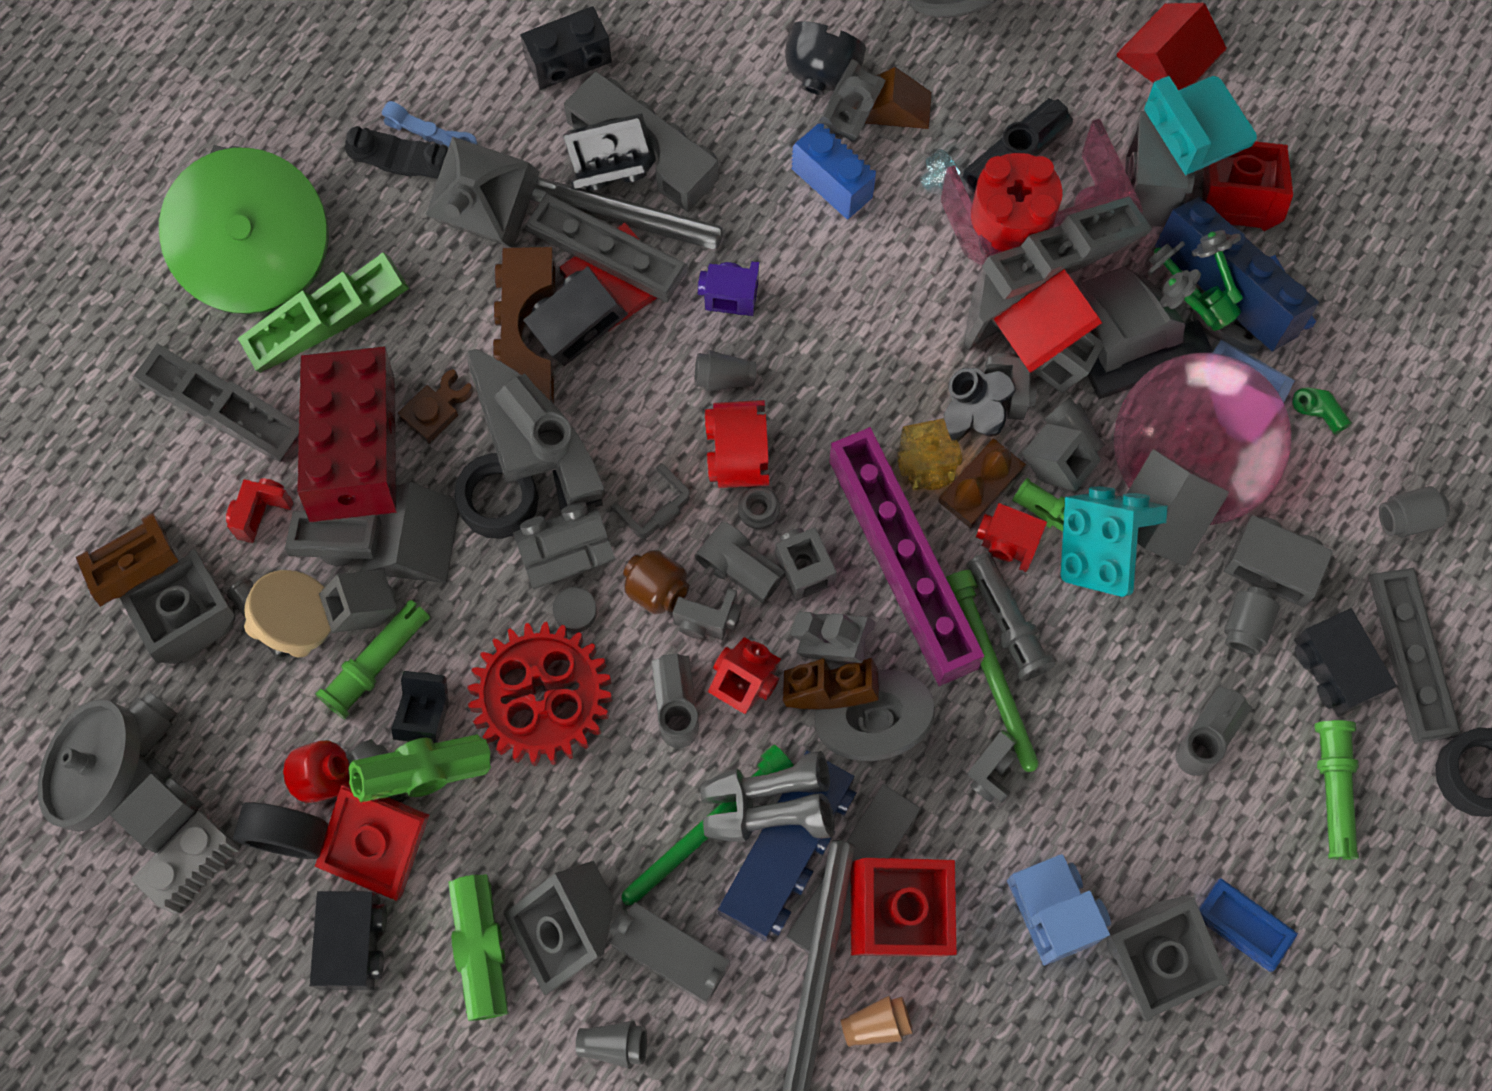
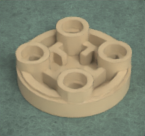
M279 570L262 576L251 588L245 602L246 621L244 628L246 633L253 639H258L277 651L289 653L297 658L307 656L311 650L317 648L325 641L331 631L319 593L325 587L313 577L298 571Z

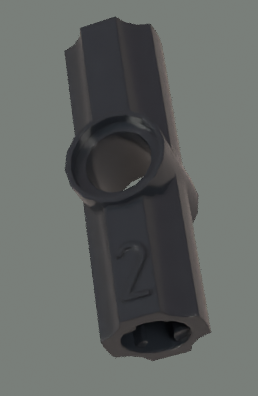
M1048 98L1021 122H1014L1008 125L1004 130L1003 137L964 169L963 178L966 180L969 189L975 193L978 178L986 163L992 157L1010 153H1025L1038 156L1072 126L1073 118L1068 112V107L1059 99L1052 100ZM1012 146H1019L1025 150H1017Z

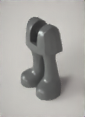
M822 751L805 754L795 766L767 775L745 778L741 770L735 769L703 783L700 786L701 801L703 803L737 802V812L715 814L703 818L704 836L718 840L743 842L747 841L755 830L782 825H801L815 838L833 837L835 829L833 810L828 798L820 793L827 792L830 787L829 768ZM790 792L818 793L795 800L753 807V799Z

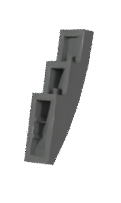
M1130 196L1068 215L1060 226L1029 235L1021 246L989 256L982 267L1002 298L1006 300L1038 288L1063 269L1068 274L1078 271L1142 238L1152 228Z
M158 343L133 376L135 382L173 405L281 462L299 435V423L231 380L227 383L195 362L190 364Z

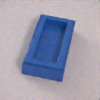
M1222 878L1217 880L1199 907L1207 927L1269 972H1273L1298 935L1297 932Z

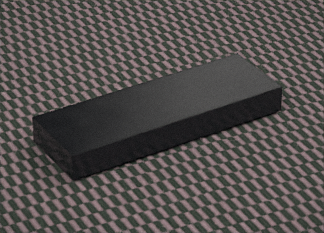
M1197 319L1185 324L1183 343L1137 358L1107 373L1099 358H1097L1087 376L1099 400L1206 363L1213 353V349Z

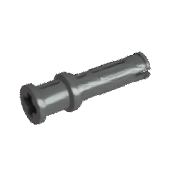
M985 552L972 558L966 566L968 570L972 571L974 579L1002 632L1000 643L1003 649H1009L1020 670L1017 674L1020 681H1028L1049 671L1054 667L1055 661L1053 657L1046 656L1036 637L1038 633L1036 625L1030 621L1026 622L991 552Z

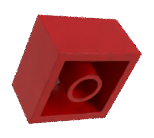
M862 858L852 861L851 956L945 957L957 955L955 860Z

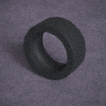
M489 453L476 457L463 468L456 480L454 496L462 519L472 531L486 538L503 539L513 536V532L521 530L520 525L523 522L534 518L538 508L539 495L532 475L516 480L522 490L521 503L517 509L509 515L499 518H487L479 514L472 503L474 487L487 476L503 474L497 453Z
M1477 727L1453 738L1440 751L1435 765L1436 782L1444 798L1456 809L1471 816L1490 817L1492 816V798H1483L1474 794L1464 784L1459 773V759L1467 749L1476 746L1492 750V728Z
M245 802L240 811L233 839L243 845L266 852L295 858L317 859L320 857L328 823L324 819L302 811L265 803Z

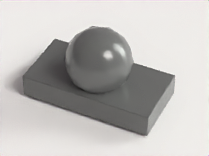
M293 511L285 550L288 556L320 557L327 564L336 567L347 565L354 559H374L381 520L379 515L309 522L305 511Z

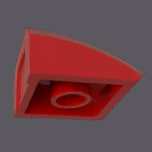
M1255 141L1253 146L1203 168V200L1210 204L1231 225L1262 228L1265 232L1285 221L1294 195L1288 145Z

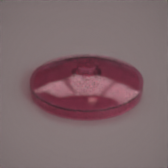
M1195 353L1183 355L1154 367L1136 382L1129 391L1119 410L1115 424V457L1120 473L1129 489L1150 453L1155 449L1228 490V496L1210 525L1220 524L1249 513L1259 506L1275 489L1286 469L1290 455V421L1285 405L1276 389L1253 367L1232 357L1220 354Z

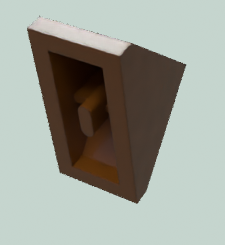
M897 67L875 75L880 76L886 81L865 124L929 129L932 92Z

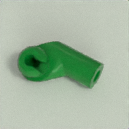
M1303 387L1298 389L1292 397V405L1297 412L1323 418L1334 435L1352 424L1338 401L1329 391Z

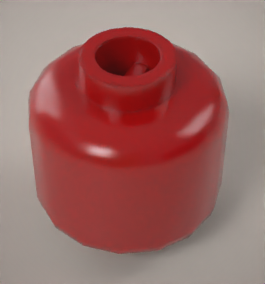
M322 740L299 746L290 752L283 768L284 783L289 793L304 803H314L337 797L341 785L350 780L349 762L346 758L345 750L335 742Z

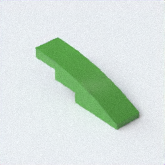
M382 252L351 276L342 271L311 295L302 290L241 335L238 340L255 370L261 373L360 322L407 291L409 287L391 257Z

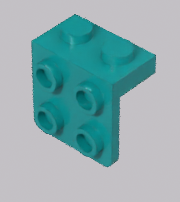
M1170 76L1154 82L1144 111L1185 176L1247 149L1255 143L1257 139L1256 132L1219 77H1208L1181 90L1177 89Z
M1100 486L1090 487L1088 494L1065 497L1060 571L1062 580L1065 583L1120 597L1131 595L1134 591L1138 528L1166 523L1168 506L1150 502V496L1146 494L1127 493L1123 494L1122 497L1115 495L1116 489Z

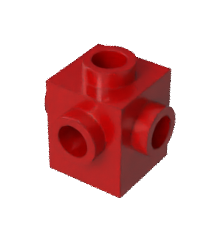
M743 637L733 649L726 646L717 658L713 667L717 673L708 692L746 715L760 698L767 701L772 695L780 680L774 674L782 659L772 654L765 645Z

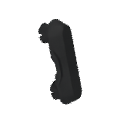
M360 126L352 127L348 131L345 141L346 153L355 161L371 164L386 172L404 176L421 175L438 179L448 151L446 145L440 146L438 143L431 144L422 141L404 140L395 135L372 131L369 128L362 129Z

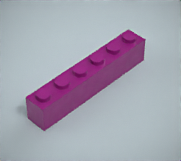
M871 427L831 443L829 463L938 686L940 687L978 670L983 661L984 654Z

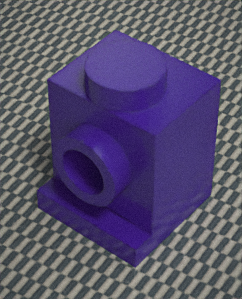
M751 261L750 269L742 268L740 265L731 262H724L720 265L709 263L708 271H700L698 281V295L704 296L705 310L754 316L759 284V262Z

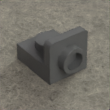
M1002 730L967 773L974 780L970 784L971 788L989 802L997 798L1003 803L1011 793L990 776L993 771L1002 775L1018 755L1011 750L1017 743V740L1005 730Z

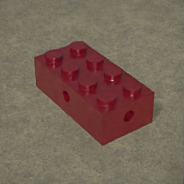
M385 346L301 355L297 492L309 522L397 513L395 378Z

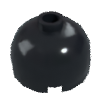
M799 21L793 24L788 34L785 48L787 67L791 74L802 82L801 88L804 91L815 95H823L825 90L834 91L852 59L857 61L862 67L866 46L859 39L842 30L838 37L826 32L828 25Z

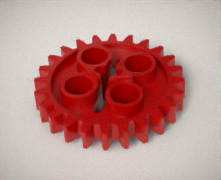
M543 622L540 633H534L530 624L525 623L524 636L518 637L510 628L508 629L510 642L503 644L500 640L494 638L492 642L497 652L494 655L481 652L480 656L486 667H474L471 670L473 675L480 680V683L468 685L467 689L470 694L479 698L468 703V707L471 712L482 713L473 720V723L477 729L489 727L485 731L483 739H486L487 744L499 739L496 750L501 756L512 747V755L516 763H519L525 753H528L533 766L538 765L541 754H547L551 764L555 765L557 752L561 750L569 759H572L573 750L571 745L577 743L587 749L589 746L584 735L587 732L594 735L601 734L599 726L594 722L595 719L609 718L608 711L600 706V704L609 703L613 700L610 692L601 690V688L612 684L610 675L598 674L606 667L604 658L591 660L597 652L595 645L592 643L581 649L583 643L582 634L578 632L570 640L567 639L565 625H561L556 634H551L548 622ZM556 660H564L570 664L568 671L561 676H552L547 673L549 665ZM522 669L526 672V676L521 683L517 685L504 683L505 675L510 670ZM573 683L579 684V688L576 690L564 689ZM544 685L546 689L544 693L545 699L537 701L534 696L536 694V687ZM505 697L516 698L507 704L502 703V699ZM571 701L578 706L576 713L568 719H561L555 716V710L560 703ZM528 710L534 714L532 722L524 728H516L511 725L513 716L519 711Z

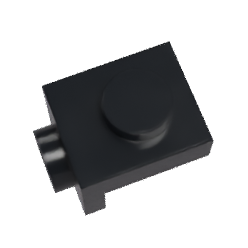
M404 671L401 677L402 697L391 728L393 740L410 742L420 738H431L434 743H438L449 704L447 678L443 675L429 672Z

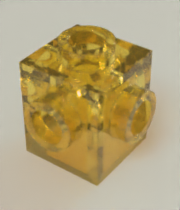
M944 418L903 426L899 446L900 451L897 452V461L901 475L909 477L912 490L924 488L927 490H938L952 483L955 478L957 465L962 464V455L958 441H951Z

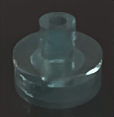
M939 149L926 158V166L929 172L920 177V181L926 190L929 191L938 185L944 192H949L962 183L961 173L954 160L946 151Z

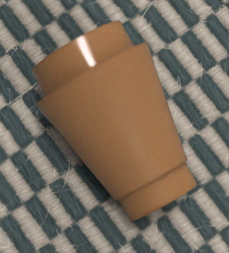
M889 995L849 1015V1017L841 1019L842 1030L848 1047L902 1042L903 1036L913 1034L903 997L891 999Z

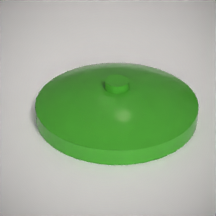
M240 147L210 153L199 158L181 172L169 188L162 204L159 217V241L169 270L178 283L193 297L224 312L258 314L281 307L302 290L306 291L320 272L327 254L329 228L322 200L311 182L300 170L273 153L254 148Z

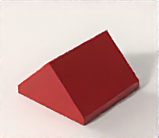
M1165 3L1121 48L1116 56L1153 84L1157 80L1170 76L1177 89L1181 90L1195 84L1226 51L1227 47L1205 3Z
M1065 269L993 319L1030 373L1102 324L1100 318Z

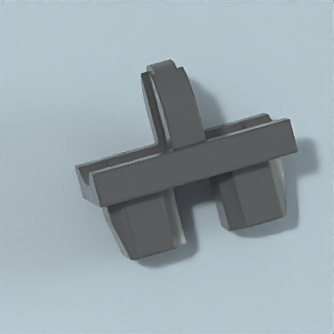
M852 59L842 74L819 119L824 124V129H830V134H835L837 139L845 137L854 142L858 138L886 80L866 72L857 61Z
M800 611L795 618L791 636L800 641L796 653L802 657L809 659L824 658L825 660H833L841 665L855 662L862 663L865 656L864 644L866 637L874 630L876 622L866 616H849L837 613L814 614Z

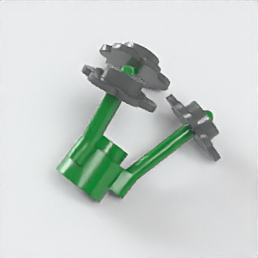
M1224 230L1212 231L1200 239L1201 243L1192 251L1193 256H1199L1200 258L1214 254L1226 288L1223 291L1218 286H1215L1202 294L1195 285L1200 279L1201 273L1197 269L1191 272L1188 270L1182 272L1173 262L1171 257L1185 245L1183 241L1174 249L1168 243L1162 248H1156L1154 255L1149 259L1153 267L1146 275L1149 277L1162 265L1173 275L1163 287L1164 296L1160 300V304L1163 307L1168 306L1170 309H1174L1185 300L1213 331L1219 330L1234 321L1241 313L1236 303L1241 301L1243 296L1235 286L1223 251L1240 241V234L1230 235L1226 234Z

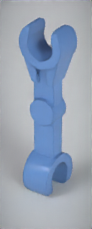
M387 102L382 110V115L385 117V125L397 130L404 128L423 137L425 141H433L439 145H446L449 148L453 136L477 144L475 136L471 133L445 131L436 127L433 122H425L409 115L404 107L395 102Z

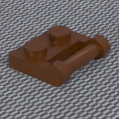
M154 513L142 518L143 523L92 553L86 550L76 556L90 594L100 607L113 599L122 597L130 589L153 576L163 573L168 567L179 562L166 536L167 533Z

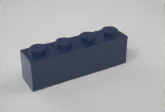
M1200 197L1173 209L1155 246L1162 248L1168 243L1174 249L1183 241L1185 245L1171 257L1173 262L1182 271L1188 270L1191 272L1197 269L1201 273L1197 284L1205 292L1215 286H1218L1223 291L1226 288L1214 254L1200 258L1199 256H1193L1192 251L1201 243L1200 239L1212 231L1224 230L1226 234H1240L1241 240L1223 251L1235 286L1243 296V299L1236 303L1241 310L1236 320L1272 352L1297 338L1320 302L1307 292L1303 285L1290 277L1271 257L1265 255L1240 230L1234 228L1210 204Z
M827 761L830 787L827 792L820 793L828 798L834 817L836 813L845 816L857 794L856 791L850 789L855 776ZM783 793L777 803L818 793ZM782 825L762 829L718 908V915L765 942L771 932L779 936L792 913L785 906L793 892L800 896L802 895L814 873L813 870L807 868L815 852L822 856L824 855L833 837L815 838L801 825Z

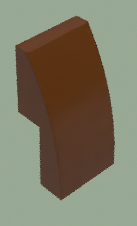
M872 657L863 660L862 663H849L832 670L824 658L784 670L783 703L789 708L835 709L879 700L878 668Z

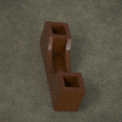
M503 248L502 264H495L496 288H502L501 301L494 302V320L496 326H501V339H494L493 357L520 375L526 374L532 383L554 404L555 376L551 361L534 354L522 341L523 330L526 325L524 319L531 314L533 306L540 300L551 297L556 293V263L553 248Z

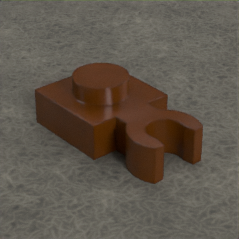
M454 369L447 371L442 376L440 381L441 387L436 392L426 385L397 413L399 418L428 444L459 416L457 410L452 406L455 403L467 401L474 392L469 382L457 391L450 388L452 383L458 379L457 372Z

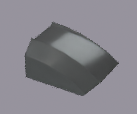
M1123 266L1078 284V289L1102 321V324L1094 328L1090 333L1103 342V348L1098 358L1106 373L1122 367V364L1166 347L1168 349L1183 343L1184 321L1175 308L1170 309L1168 306L1163 307L1160 304V300L1164 295L1147 278Z

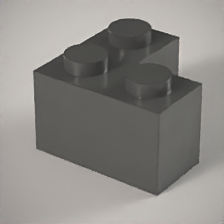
M139 757L132 782L125 796L110 816L141 846L157 853L203 805V802L185 786L182 787L171 777L173 774L157 759L152 757L146 762Z

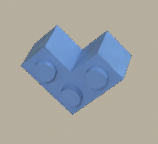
M1063 854L1013 873L1007 879V883L1044 966L1092 947L1110 936L1107 927L1111 925V920L1104 903L1100 899L1094 900L1090 890L1082 894L1080 893L1079 889L1083 888L1081 876L1072 862L1067 864Z

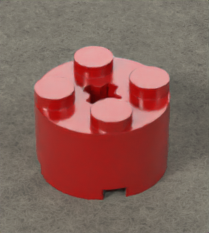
M1010 153L995 156L988 160L977 181L971 208V222L976 233L991 242V247L1001 252L1021 246L1029 235L1053 228L1062 201L1063 190L1051 160L1044 156L1036 157L1025 153Z
M765 400L713 403V409H705L707 440H715V452H707L708 478L710 482H718V488L770 485L769 474H760V471L768 470L769 463L766 414L757 415V412H765Z

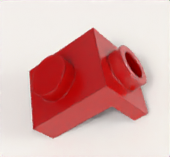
M261 478L259 483L246 479L243 480L237 499H233L230 502L226 513L227 527L237 540L254 543L267 505L288 510L292 509L294 502L282 484L266 478Z

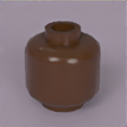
M659 550L648 551L642 556L638 554L633 556L623 571V576L626 577L624 585L626 595L654 615L662 614L665 611L673 612L678 597L685 599L689 591L690 585L686 582L687 572L684 567Z

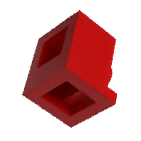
M998 503L993 516L984 514L976 538L983 540L981 546L988 548L993 557L1007 562H1011L1013 559L1021 561L1019 570L1027 572L1047 522Z

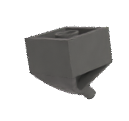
M452 136L426 215L439 223L513 248L540 171L527 161Z

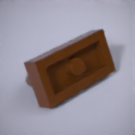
M993 438L940 495L938 502L971 528L1018 477L1026 464Z

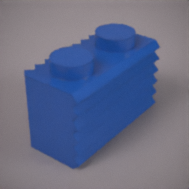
M818 123L792 147L793 163L791 164V169L847 220L873 198L876 170H870V165H864V160H858V154H853V149H847V144H841V139H835V134H830V129H824V124Z

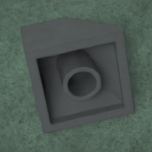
M594 860L553 874L504 913L544 996L556 990L604 955L614 899Z

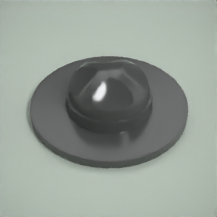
M878 670L879 700L851 707L816 709L815 726L818 736L829 750L839 756L852 760L877 761L900 755L917 745L932 727L935 717L932 694L925 684L909 674L895 670Z

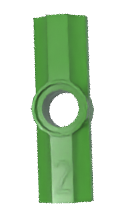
M478 734L434 743L431 738H420L403 744L395 752L353 760L349 766V784L353 796L357 797L360 802L406 792L410 797H423L440 790L447 783L486 775L491 768V752L486 739L480 738Z
M487 874L469 875L448 881L455 931H452L451 935L452 949L457 971L461 972L463 996L468 1021L486 1020L509 1014L502 968V964H505V951L500 949L499 942L503 941L500 925L495 921L494 901H492L489 876Z

